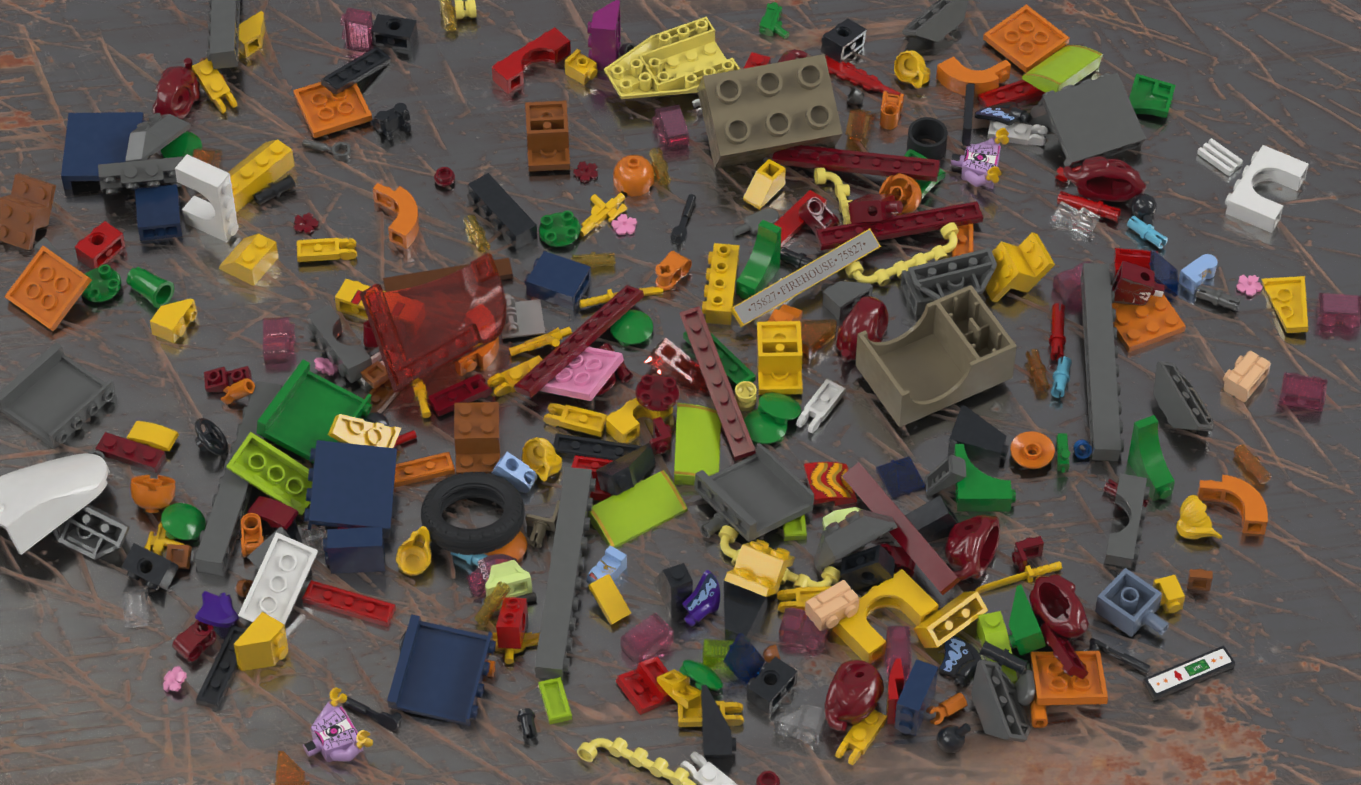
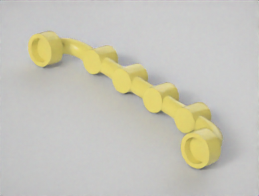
M824 167L815 168V184H825L826 180L834 183L835 195L839 200V211L843 216V225L851 224L848 202L852 200H847L846 198L850 196L849 184H843L837 174L825 172Z
M955 223L946 224L941 228L940 232L944 239H949L948 244L944 246L938 245L924 254L918 253L912 259L905 262L899 261L888 269H879L871 276L862 275L864 269L858 261L848 265L845 271L849 278H855L859 283L874 284L877 282L879 286H885L891 281L889 277L897 275L901 279L902 271H908L909 267L928 263L927 261L932 259L938 261L948 258L947 253L954 250L957 245L959 230Z
M724 525L718 534L721 539L720 547L725 555L733 558L731 563L735 566L740 549H732L729 543L735 542L738 532L734 528ZM827 566L821 574L824 580L816 582L805 574L798 575L786 568L781 585H784L786 580L794 583V589L796 587L830 586L831 584L838 583L841 572L832 566Z
M617 737L614 742L605 738H597L589 743L583 742L577 749L578 756L586 762H592L598 754L596 748L602 747L609 750L615 757L622 756L628 759L635 767L642 766L650 770L651 774L655 777L662 776L670 780L673 785H696V783L688 779L689 773L684 768L679 767L674 772L668 769V762L661 757H658L653 762L647 759L648 753L646 750L638 747L633 752L627 749V742L620 737Z

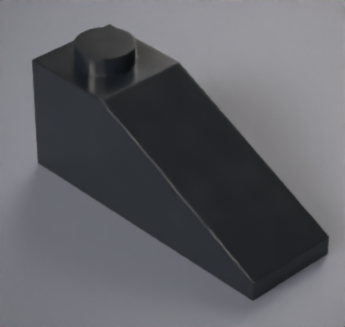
M647 443L597 469L596 473L600 489L610 494L618 495L634 487L656 464L651 444Z
M701 685L703 757L705 759L731 758L732 752H736V737L731 736V729L707 685Z

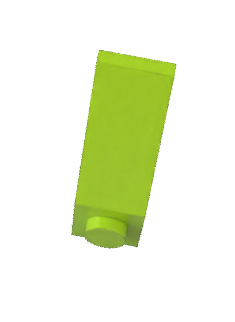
M1001 611L978 615L976 631L981 646H983L985 641H988V643L1003 650L1005 648L1008 649L1009 653L1012 654ZM985 657V658H986V661L995 662V661H993V660H991V659ZM1002 665L1001 671L1015 684L1018 680L1016 671Z

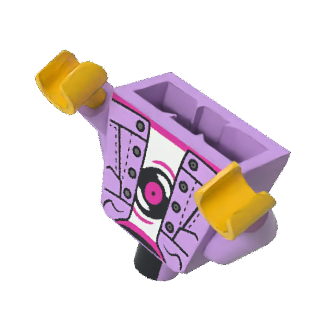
M1000 128L996 132V137L994 136L978 144H970V146L966 147L965 155L953 153L951 166L961 167V178L968 181L974 187L985 186L993 189L994 183L999 181L998 176L1002 175L998 168L1001 150L1000 142L1003 145L1009 142L1007 137L1009 135L1008 131L1005 128Z
M336 687L330 691L332 701L327 702L311 726L313 740L303 744L308 757L321 752L327 762H349L360 752L364 751L363 746L371 747L373 745V740L367 738L370 736V733L365 730L357 732L343 707H338V703L342 704L347 700V695L344 693L338 697L341 692L340 688Z

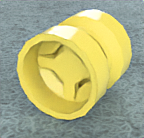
M455 0L457 20L464 17L477 18L475 0Z
M749 381L738 383L735 387V398L739 409L745 412L753 410L757 399L756 386Z

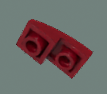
M248 366L230 371H227L225 367L204 372L205 390L207 392H224L226 387H231L232 384L245 378L252 380L251 370Z
M262 496L258 497L247 512L257 514L261 520L267 521L271 527H282L286 530L299 514L296 509L284 503Z

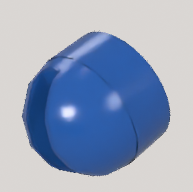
M1080 439L1074 443L1073 451L1078 458L1085 459L1091 455L1092 447L1088 441ZM1081 445H1083L1084 448L1086 449V450L1083 451V452H1082V450H1081V448H1080Z

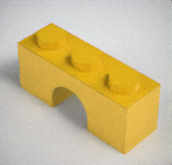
M634 398L627 401L616 412L613 411L606 418V432L617 442L629 444L640 436L638 418L647 417L652 421L658 417L665 419L673 413V407L665 411H652L644 408Z

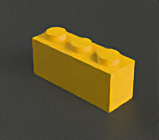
M978 591L963 592L913 629L924 648H938L975 621L978 615L986 613L988 609Z

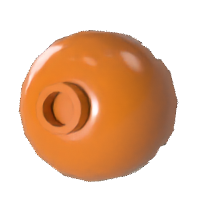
M625 156L617 162L613 171L615 188L620 193L621 191L626 192L627 196L633 197L646 194L655 182L653 166L643 156Z
M901 173L889 176L882 183L879 194H893L895 201L902 202L903 210L896 215L913 213L919 207L922 199V192L916 180Z
M150 475L133 477L130 484L133 501L139 507L145 508L146 512L157 513L159 509L167 507L172 502L176 491L175 480L158 475V479L150 478Z

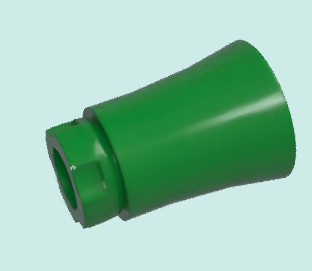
M140 267L132 268L127 274V284L145 297L154 307L160 308L171 300L174 294V284L171 281L162 279Z

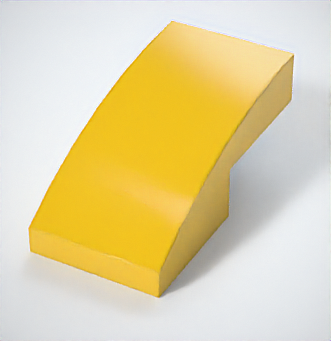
M136 421L127 439L141 444H148L150 447L163 451H170L179 433L158 424Z
M675 669L657 677V682L664 691L683 707L690 709L701 704V690L690 685V677L683 675Z

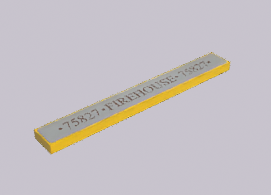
M868 229L735 305L730 310L740 327H743L881 246L871 229Z

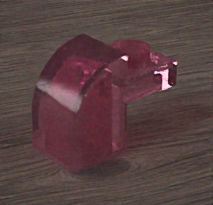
M494 554L477 562L479 568L467 576L473 595L480 597L486 592L485 584L489 579L491 566L511 560L517 562V559L505 554Z

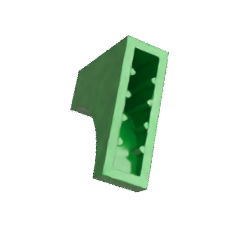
M762 220L758 225L754 248L743 272L736 281V295L746 300L765 289L780 269L781 227Z
M1155 415L1134 422L1127 462L1136 476L1147 478L1146 486L1150 487L1149 496L1152 501L1160 498L1165 499L1173 494L1175 480L1166 465L1161 451L1158 436V420Z
M955 444L954 456L964 459L966 463V477L955 483L957 512H1010L1011 504L1016 502V491L1011 489V480H1001L984 474L971 463L965 452L964 444Z

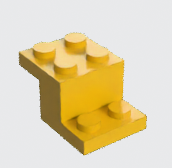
M1031 232L1019 246L1002 241L996 246L992 253L997 267L985 290L991 301L998 302L1010 289L1028 293L1055 266L1037 233Z
M757 322L759 395L769 392L802 394L801 322Z
M757 539L756 542L751 541L750 543L742 544L734 569L727 572L724 580L765 597L777 594L786 568L793 566L795 557L790 556L788 550L782 548L772 549L769 547V543Z

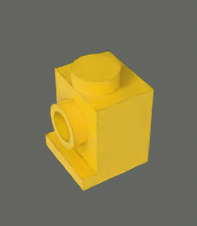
M577 49L565 60V75L585 85L597 75V62L581 54V50Z
M1176 575L1155 579L1152 587L1162 593L1160 606L1162 605L1165 613H1175L1183 609L1185 595Z

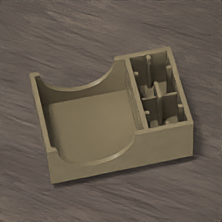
M825 54L705 75L702 77L697 89L714 168L763 160L774 152L800 145L825 144L827 148L834 147L843 134Z
M972 285L926 304L924 313L917 323L895 339L886 342H873L868 339L866 331L858 333L855 366L900 428L1013 378L1017 346Z

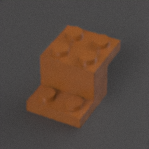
M567 101L525 102L529 171L570 169Z
M20 173L15 174L11 195L0 197V241L26 250L33 249L36 229L48 226L56 185Z
M499 402L455 403L454 441L456 474H463L465 472H485L486 474H491L499 461Z

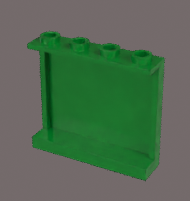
M303 359L258 419L256 433L310 461L311 448L316 447L317 440L339 442L328 435L335 416L342 414L362 419L372 409V404H370L372 395L368 394L363 399L311 372L310 363Z

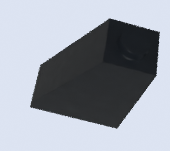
M961 406L949 438L948 452L954 453L955 444H964L965 452L969 458L999 466L1001 459L1006 458L1009 446L1006 445L1007 436L968 407Z
M941 496L905 515L928 543L949 537L953 526L959 523L955 513Z
M682 563L662 570L654 580L671 618L688 613L682 603L693 593V580L685 564Z
M724 580L725 642L734 647L742 648L744 645H737L739 640L747 643L750 642L767 608V597Z

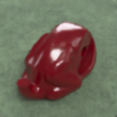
M191 58L184 59V67H169L162 72L161 79L156 87L157 99L152 106L153 114H171L183 120L189 114L194 102L199 100L200 83L195 72L192 71L193 62Z
M1099 156L1085 159L1079 172H1073L1069 166L1063 169L1065 177L1077 187L1078 194L1096 202L1101 200L1118 203L1126 202L1143 193L1146 189V184L1141 179L1139 171L1118 159H1106Z
M872 296L861 298L845 318L843 324L838 327L836 347L841 352L843 362L848 363L856 360L858 333L866 331L870 341L882 342L881 339L888 327L889 315L885 304L881 300Z
M977 515L955 524L951 529L945 547V557L955 571L953 572L959 580H965L970 577L978 580L987 570L999 545L1000 523L997 516Z
M1058 574L1037 576L1034 588L1029 595L1035 617L1042 618L1051 630L1061 636L1074 639L1082 636L1087 631L1089 623L1084 607L1075 594V584Z
M857 659L846 661L839 666L829 686L825 700V719L830 728L837 731H845L847 723L859 724L874 711L877 702L883 695L884 683L881 674L873 665Z

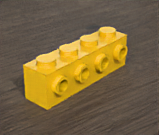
M714 243L713 252L709 251L708 264H711V268H707L706 281H709V285L704 287V297H707V301L702 303V313L706 314V323L731 325L733 313L730 309L734 306L739 245Z

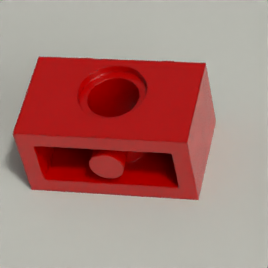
M104 221L95 227L84 239H81L75 246L77 259L93 270L106 264L126 246L123 233Z
M504 597L496 625L498 648L521 649L528 624L527 598Z

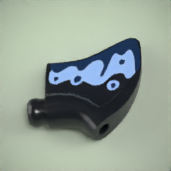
M1016 102L996 104L975 112V118L997 121L1008 126L1017 122L1027 124L1032 119L1031 114L1019 108Z
M953 636L944 643L945 656L938 670L944 675L955 678V686L958 687L960 684V687L963 688L976 672L977 662L982 659L979 652L970 643L957 636Z

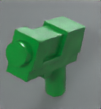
M777 3L767 4L766 13L759 25V32L772 37L776 33L782 38L787 39L790 33L782 28V21H779L782 7L778 6Z
M1058 433L1055 442L1057 449V471L1065 473V471H1069L1070 466L1067 433Z

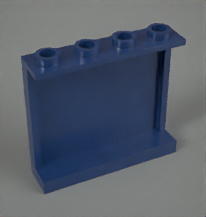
M143 112L68 113L61 172L64 190H72L73 181H100L98 165L126 162L130 133L137 128L138 124L145 122Z
M317 440L316 447L311 448L310 461L314 462V466L309 468L308 481L312 482V487L307 488L306 501L310 502V508H305L304 521L308 522L307 530H311L312 524L342 528L382 527L383 538H389L397 449Z
M411 614L387 699L388 707L470 726L472 719L476 720L479 709V706H476L477 698H482L485 685L482 684L483 676H488L490 663L487 662L489 654L493 655L496 647V641H493L492 632H489L488 636L424 622L421 621L420 616Z

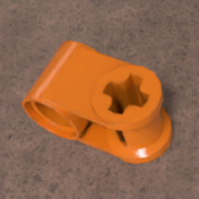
M887 91L883 92L880 112V125L882 128L892 130L897 127L903 108L904 94L895 95L888 94Z
M675 251L669 252L666 258L656 266L655 273L658 276L655 282L656 287L662 288L663 291L672 289L682 277L687 275L692 266V261Z
M248 513L241 519V550L243 558L250 555L264 542L261 519L255 513Z

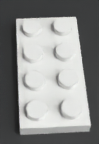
M276 532L238 617L253 623L264 612L285 625L318 554V550Z

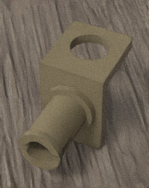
M560 500L557 501L552 519L526 514L527 526L533 527L528 541L529 545L535 547V543H537L536 547L541 548L546 530L555 532Z

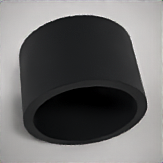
M923 117L913 121L908 129L907 151L912 149L927 159H942L946 153L947 127L943 122L932 117ZM922 139H930L935 141L936 143L927 145L919 143L918 141Z

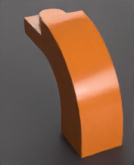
M953 56L937 65L936 79L948 90L963 96L966 93L967 83L975 84L974 97H978V94L999 88V83L1007 81L1010 78L1011 64L1004 60L986 70H971L964 67Z
M377 183L373 187L374 202L394 211L398 215L388 227L389 241L408 249L416 239L419 231L416 201L401 186L393 191L390 187Z
M483 304L466 315L467 329L478 340L471 348L455 358L456 372L461 377L468 372H472L476 366L485 370L494 361L498 353V324L492 312Z
M1222 475L1221 482L1200 480L1197 491L1199 500L1223 502L1233 506L1241 515L1242 533L1265 535L1268 523L1267 507L1261 494L1252 485L1242 479L1229 475Z

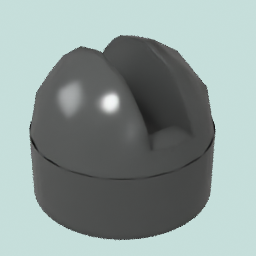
M624 43L619 49L620 55L623 56L636 47V45Z
M853 87L847 96V101L855 105L862 103L864 100V93L857 87Z

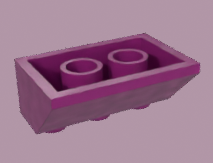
M615 0L594 12L592 21H588L587 33L591 34L588 37V47L591 48L589 49L588 58L597 62V70L604 71V68L612 64L619 57L621 45L620 0Z

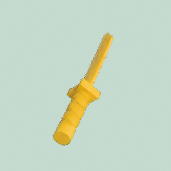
M659 287L640 288V290H643L644 296L663 294V289ZM609 289L605 295L579 300L580 308L606 303L618 292L613 293Z
M419 368L413 376L415 384L413 388L415 397H418L423 418H429L431 412L426 397L427 390L425 384L423 385L421 369Z
M1058 561L1032 569L1030 565L1025 566V572L982 585L975 591H978L980 594L1025 579L1030 583L1033 582V577L1062 570V564Z

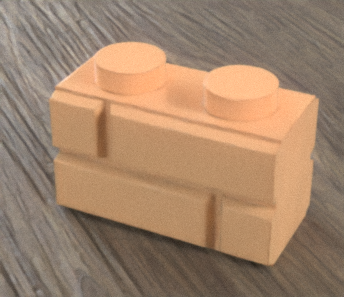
M1248 351L1244 357L1240 355L1235 362V368L1233 370L1229 369L1223 377V381H1225L1224 391L1232 396L1234 395L1242 402H1246L1267 377L1271 366L1270 361L1259 357L1258 354L1252 351Z
M845 580L833 585L805 603L806 615L820 631L827 627L829 629L835 627L839 620L844 617L850 618L854 616L859 609V597L851 590Z

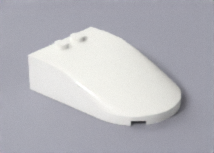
M76 454L38 463L0 476V526L7 530L19 554L22 555L93 501L108 484L106 481L107 476L110 475L105 460L95 454Z

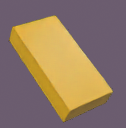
M610 574L588 585L610 625L631 614Z

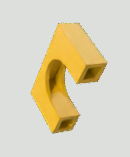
M903 569L894 573L893 578L885 580L878 586H873L867 594L861 598L859 597L857 613L850 618L844 617L832 628L863 661L872 664L886 653L887 642L868 623L867 617L871 612L883 607L895 608L903 612L918 626L938 611V604Z

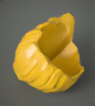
M906 50L900 52L896 57L894 71L895 76L900 81L912 84L916 89L929 82L930 69L926 67L925 60L918 52Z
M535 437L525 443L522 449V462L539 475L541 481H547L548 477L561 470L562 458L556 454L554 446L547 439Z
M1197 495L1188 496L1180 507V519L1176 524L1179 535L1186 539H1199L1201 537L1222 539V535L1213 529L1212 520L1205 512L1207 506L1198 499Z
M425 526L413 531L410 538L403 542L397 550L396 563L398 568L406 575L417 576L422 574L431 564L432 553L430 543L432 540L429 530Z

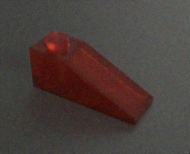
M664 338L657 344L644 361L661 376L672 377L676 380V383L701 395H705L708 391L699 365L667 338Z

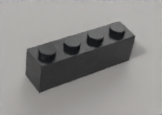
M489 173L468 184L467 198L469 202L479 208L481 215L491 221L493 228L502 233L508 244H512L517 250L537 239V224Z

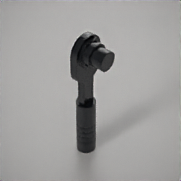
M693 194L688 195L679 226L674 227L670 240L675 245L683 244L686 239L687 229L685 226L696 200V196Z
M1091 638L1089 640L1088 651L1103 650L1121 658L1120 661L1143 673H1148L1150 665L1126 653L1122 654L1097 639Z
M348 696L346 702L342 703L363 715H368L378 720L381 726L392 731L399 727V723L402 720V716L398 712L392 715L386 712L378 713Z

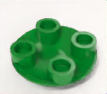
M185 131L161 149L162 158H184L187 154L196 158L202 150V142L197 135Z
M571 211L545 215L541 218L539 236L543 242L550 246L562 247L573 243L578 238L581 226Z
M103 264L99 268L85 273L92 281L81 295L92 302L109 300L119 292L122 284L121 277L109 265Z
M629 310L610 329L618 343L626 347L649 341L652 338L654 326L651 318L644 312Z
M769 392L763 394L759 399L758 410L774 417L775 421L780 424H786L788 420L798 418L802 411L799 403L785 394Z
M758 409L750 412L744 419L753 445L758 443L771 444L781 442L784 439L787 423H777L774 417L762 413Z
M187 503L169 505L161 516V523L166 531L165 534L170 539L198 540L201 531L205 530L206 520L202 512Z
M684 660L680 672L696 681L695 686L701 690V685H707L708 689L719 691L723 687L721 679L711 668L698 661Z

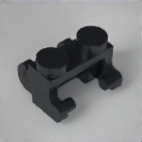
M397 103L394 108L387 111H379L374 116V119H372V124L378 133H383L388 140L393 139V131L402 127L406 132L411 130L410 123H406L411 118L404 103Z

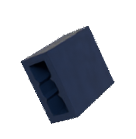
M177 185L135 189L137 226L140 241L182 237L180 198Z
M543 251L541 257L535 260L532 272L526 275L524 285H526L527 295L574 311L591 281V267Z
M382 527L327 529V539H323V551L325 552V565H330L331 574L385 571V547Z
M916 659L896 705L895 729L904 734L917 735L926 715V709L930 706L936 692L937 666Z

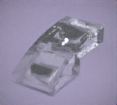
M1061 201L1051 220L1072 230L1091 234L1100 216L1084 207L1079 211Z

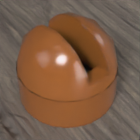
M247 579L239 580L235 586L237 595L246 598L253 581Z
M776 644L765 648L763 657L766 662L770 663L775 656L780 659Z

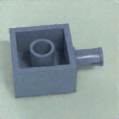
M1126 568L1097 597L1095 612L1130 637L1145 624L1160 635H1163L1170 624L1154 614L1160 607L1162 593Z

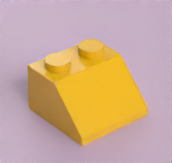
M259 233L243 238L221 263L219 269L255 286L279 258L277 243Z
M262 612L234 643L238 669L247 671L275 666L279 660H283L289 650L285 625Z

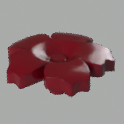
M585 161L579 162L577 169L573 170V175L578 179L580 178L581 182H589L590 179L595 180L598 177V171H596L598 166L595 163L587 165Z
M310 212L303 214V217L297 215L294 217L295 225L293 228L299 233L304 231L305 234H310L314 231V228L318 227L319 221L313 218V214Z

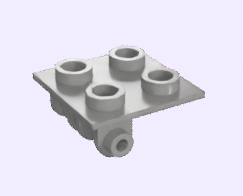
M511 295L504 296L502 303L498 304L502 339L545 334L540 299L515 302Z

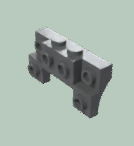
M183 157L98 165L101 191L106 192V195L119 194L118 191H123L124 187L132 190L145 185L149 188L159 187L160 184L177 185L178 189L182 188V184L177 182L175 167L181 162Z

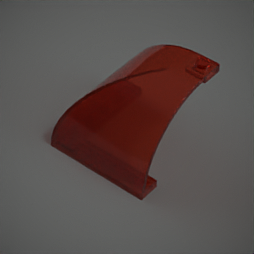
M490 253L482 255L470 262V265L452 274L422 285L383 292L380 284H374L359 293L394 392L408 390L495 341L501 335L505 326V294L493 256Z

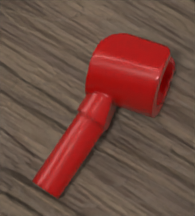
M1082 165L1072 168V171H1080ZM1059 167L1056 171L1059 174L1055 178L1065 183L1068 179L1064 175V168Z

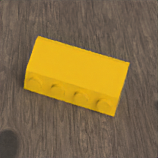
M278 139L265 142L228 171L231 178L236 213L254 199V193L268 187L269 183H274L295 166L293 150Z

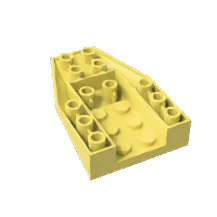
M704 17L650 36L604 68V72L620 98L631 99L697 93L703 76L739 70L740 68L733 58L726 59L715 42V29L708 18Z

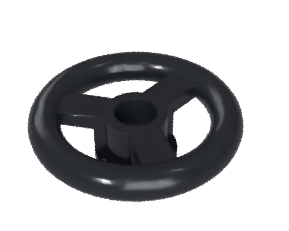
M206 418L197 419L195 422L197 434L195 443L198 448L203 452L209 450L219 456L225 455L228 451V443L220 428ZM202 424L205 426L206 431L204 432L201 428Z

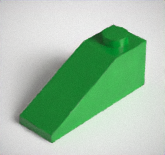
M1021 584L1016 587L1009 621L1011 634L1008 635L1012 649L1017 647L1020 656L1046 646L1042 631Z

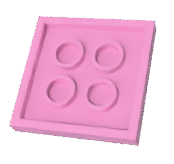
M587 347L539 391L592 401L624 361L623 355L619 352Z

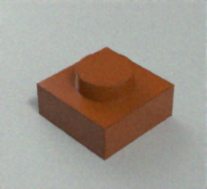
M379 361L361 371L362 378L374 389L392 378L391 372Z
M168 544L166 559L179 565L178 569H189L192 547L190 545Z
M1190 569L1187 589L1210 591L1213 571Z

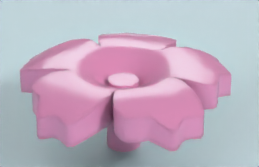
M621 214L617 217V220H612L611 226L618 235L633 234L637 225L636 218L629 217L627 219L626 214Z
M1242 275L1239 276L1236 288L1241 293L1246 292V296L1256 295V292H1261L1263 286L1258 282L1259 277H1256V275L1249 276L1248 278Z
M320 357L314 360L316 363L315 369L322 371V374L326 373L329 376H333L334 373L339 372L335 363L332 364L327 358Z
M180 666L174 667L172 671L166 673L163 689L167 693L170 690L178 692L181 689V684L187 678V673L183 672Z

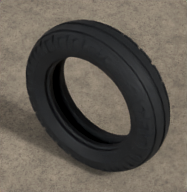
M465 472L443 479L427 493L421 508L422 526L429 530L432 542L444 550L462 555H479L502 548L519 533L525 516L524 503L518 490L504 478L490 473L486 474L485 472ZM466 498L488 499L499 504L504 510L502 516L494 523L475 529L453 526L442 517L443 511L449 505Z

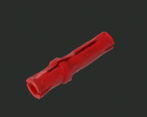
M1060 191L1057 204L1088 212L1097 218L1103 217L1117 222L1121 214V209L1108 206L1102 201L1088 200L1064 191Z
M1055 303L1051 308L1052 325L1049 344L1051 345V360H1055L1056 354V361H1058L1060 357L1063 360L1064 345L1066 343V337L1064 336L1065 305L1061 304V310H1059V303Z

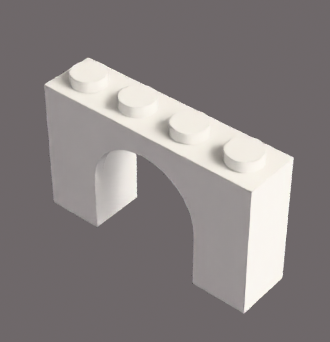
M1262 145L1259 152H1254L1251 158V165H1246L1244 168L1242 179L1236 181L1233 189L1234 192L1228 194L1225 200V205H1227L1226 214L1272 233L1281 219L1283 205L1260 196L1255 192L1253 186L1259 182L1272 181L1298 191L1306 178L1309 164Z
M187 154L175 167L177 182L198 191L210 202L193 196L182 209L184 223L227 242L238 231L230 173Z

